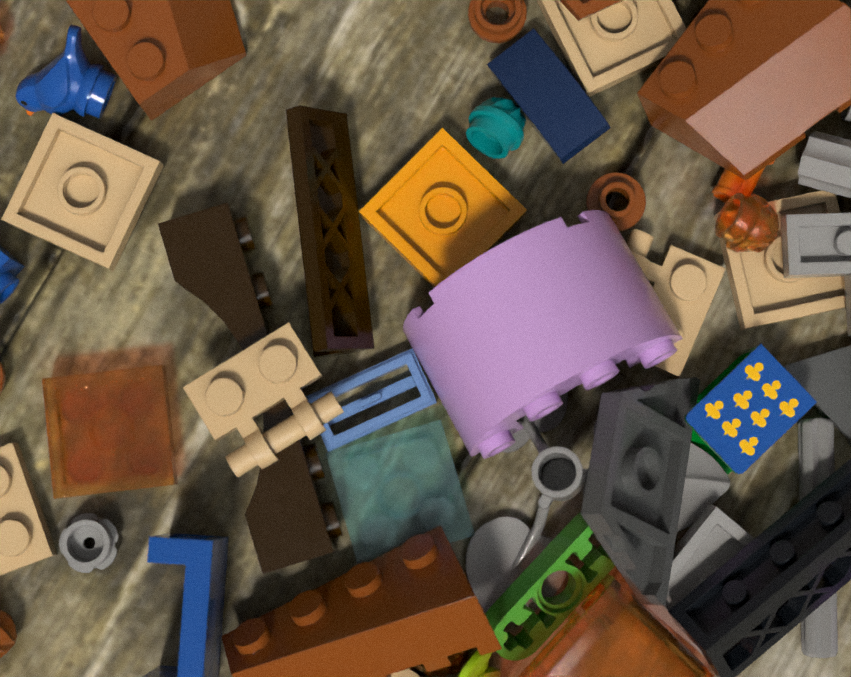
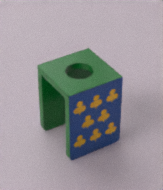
M759 344L741 353L698 394L697 404L685 414L684 420L693 429L691 443L711 455L724 469L726 474L732 471L735 474H742L807 413L817 401L762 344Z

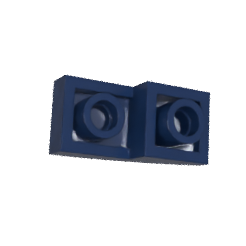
M534 28L487 64L493 76L524 112L532 127L563 164L610 129L608 122L582 87Z

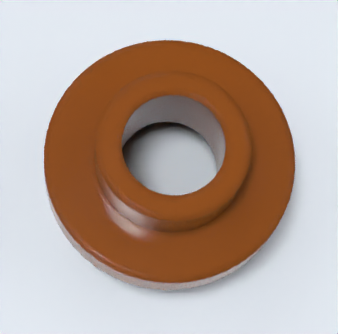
M471 0L468 9V20L472 30L478 37L490 43H504L515 38L523 29L527 15L524 0ZM493 7H500L506 11L508 18L503 23L495 24L488 20L486 13Z
M614 172L599 177L591 185L586 196L587 211L601 210L609 213L619 232L632 228L641 219L646 206L645 193L641 185L633 177L624 173ZM610 192L622 193L627 200L626 208L622 211L610 209L606 203V195Z

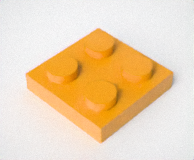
M443 128L359 211L360 216L434 288L458 269L492 249L527 213V209Z

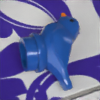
M71 24L67 32L64 51L41 71L28 75L19 83L15 93L16 100L26 109L27 115L32 116L35 112L45 110L51 115L54 113L61 116L71 110H75L82 117H85L87 114L99 119L102 117L113 92L117 75L104 70V65L91 64L81 45V27Z

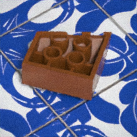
M66 0L151 121L247 56L230 0Z
M708 0L637 92L651 126L742 179H749L806 138L805 131L834 110L840 113L851 105V8L839 0Z

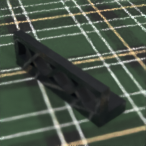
M851 459L668 610L674 623L701 650L717 677L738 676L851 580ZM835 560L834 564L827 571H825L826 567L829 566ZM788 600L787 604L777 612L778 608ZM739 640H741L739 645H737L733 650H731L726 656L723 657V654L727 650H729L733 645H735Z

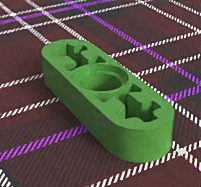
M581 512L563 528L487 610L485 615L502 647L501 650L496 652L502 658L518 661L535 653L615 567V564L602 545L596 547L588 540L593 532L582 517ZM572 553L584 563L580 570L569 559ZM556 571L568 572L567 586L560 594L553 597L542 596V584L551 573ZM530 598L541 609L538 614L526 605ZM511 621L522 626V630L516 636L509 632L506 633L504 630Z

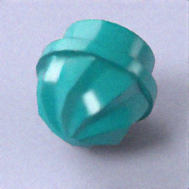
M491 97L472 110L469 115L470 126L466 131V137L470 144L482 154L495 159H503L508 155L509 151L518 149L523 142V129L526 119L520 113V107L515 105L512 100Z

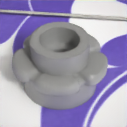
M93 513L80 514L74 517L71 525L62 531L59 539L60 551L68 561V565L77 572L90 573L94 568L102 570L111 565L117 556L118 550L115 547V543L119 539V534L115 525L110 520H100ZM88 537L95 540V546L92 549L86 548L84 544Z

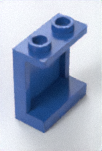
M166 533L149 537L147 563L185 565L178 666L161 665L143 677H219L229 536Z

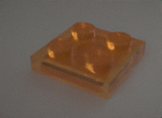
M154 365L42 379L53 499L178 485L166 366Z

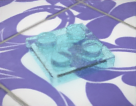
M441 420L326 453L357 564L369 562L403 545L409 538L424 534L440 525L449 543L475 535Z

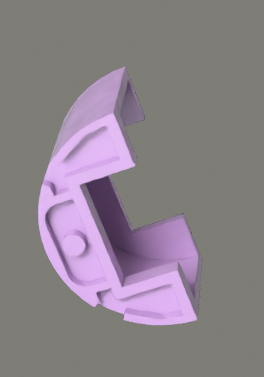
M601 210L583 211L577 216L581 224L567 227L563 219L559 217L506 240L470 261L433 288L429 295L434 304L428 310L423 312L419 306L413 308L406 317L403 324V332L471 457L481 453L483 459H486L506 450L516 442L512 434L524 428L519 418L527 415L529 421H535L548 415L563 404L560 395L580 384L584 386L585 390H590L613 378L619 372L616 366L617 363L625 360L628 367L631 368L641 362L644 368L647 369L663 362L676 353L677 349L674 343L683 338L609 213Z

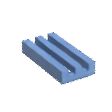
M413 348L306 396L310 403L331 391L335 397H338L406 365L411 373L409 377L343 406L344 413L324 424L326 431L320 435L328 452L437 404ZM417 387L421 397L334 436L331 425Z

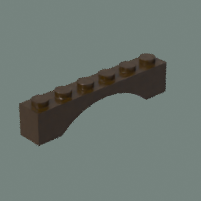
M227 202L158 223L175 282L202 300L220 317L243 350L275 331H270L264 308L274 306L266 277L263 271L253 274L247 252L256 249V244L246 215L236 218L235 212ZM286 400L263 413V433L293 415ZM303 438L277 453L278 461L263 470L260 468L257 485L245 513L262 574L332 553L337 550L334 538L343 536L341 522L334 502L323 503L316 480L325 478L326 475L317 445L313 443L305 446Z

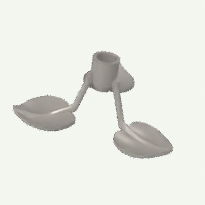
M567 392L560 395L563 404L548 415L535 421H529L527 415L519 418L524 428L512 434L516 442L502 451L503 453L515 452L531 439L539 453L532 465V479L542 495L538 501L539 506L531 530L520 519L505 516L484 523L470 540L466 554V573L468 581L485 614L493 603L553 540L550 537L540 536L545 527L553 501L572 499L581 491L587 479L588 469H583L575 453L564 447L549 448L540 434L555 429L564 419L568 403ZM693 443L690 444L677 532L691 526L709 504L713 505L730 487V479L720 464L711 455ZM567 571L551 573L542 584V596H555L565 580ZM531 598L526 603L533 611L539 609Z

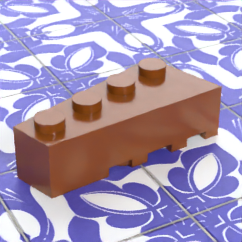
M441 525L424 534L409 538L403 545L369 562L360 563L352 567L347 573L314 590L302 592L293 598L292 601L258 618L249 619L240 624L236 629L221 636L232 677H391L393 673L423 664L427 673L450 666V655L475 647L480 656L502 649Z

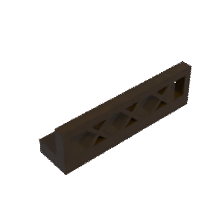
M301 105L286 109L314 357H332L374 349L347 113Z

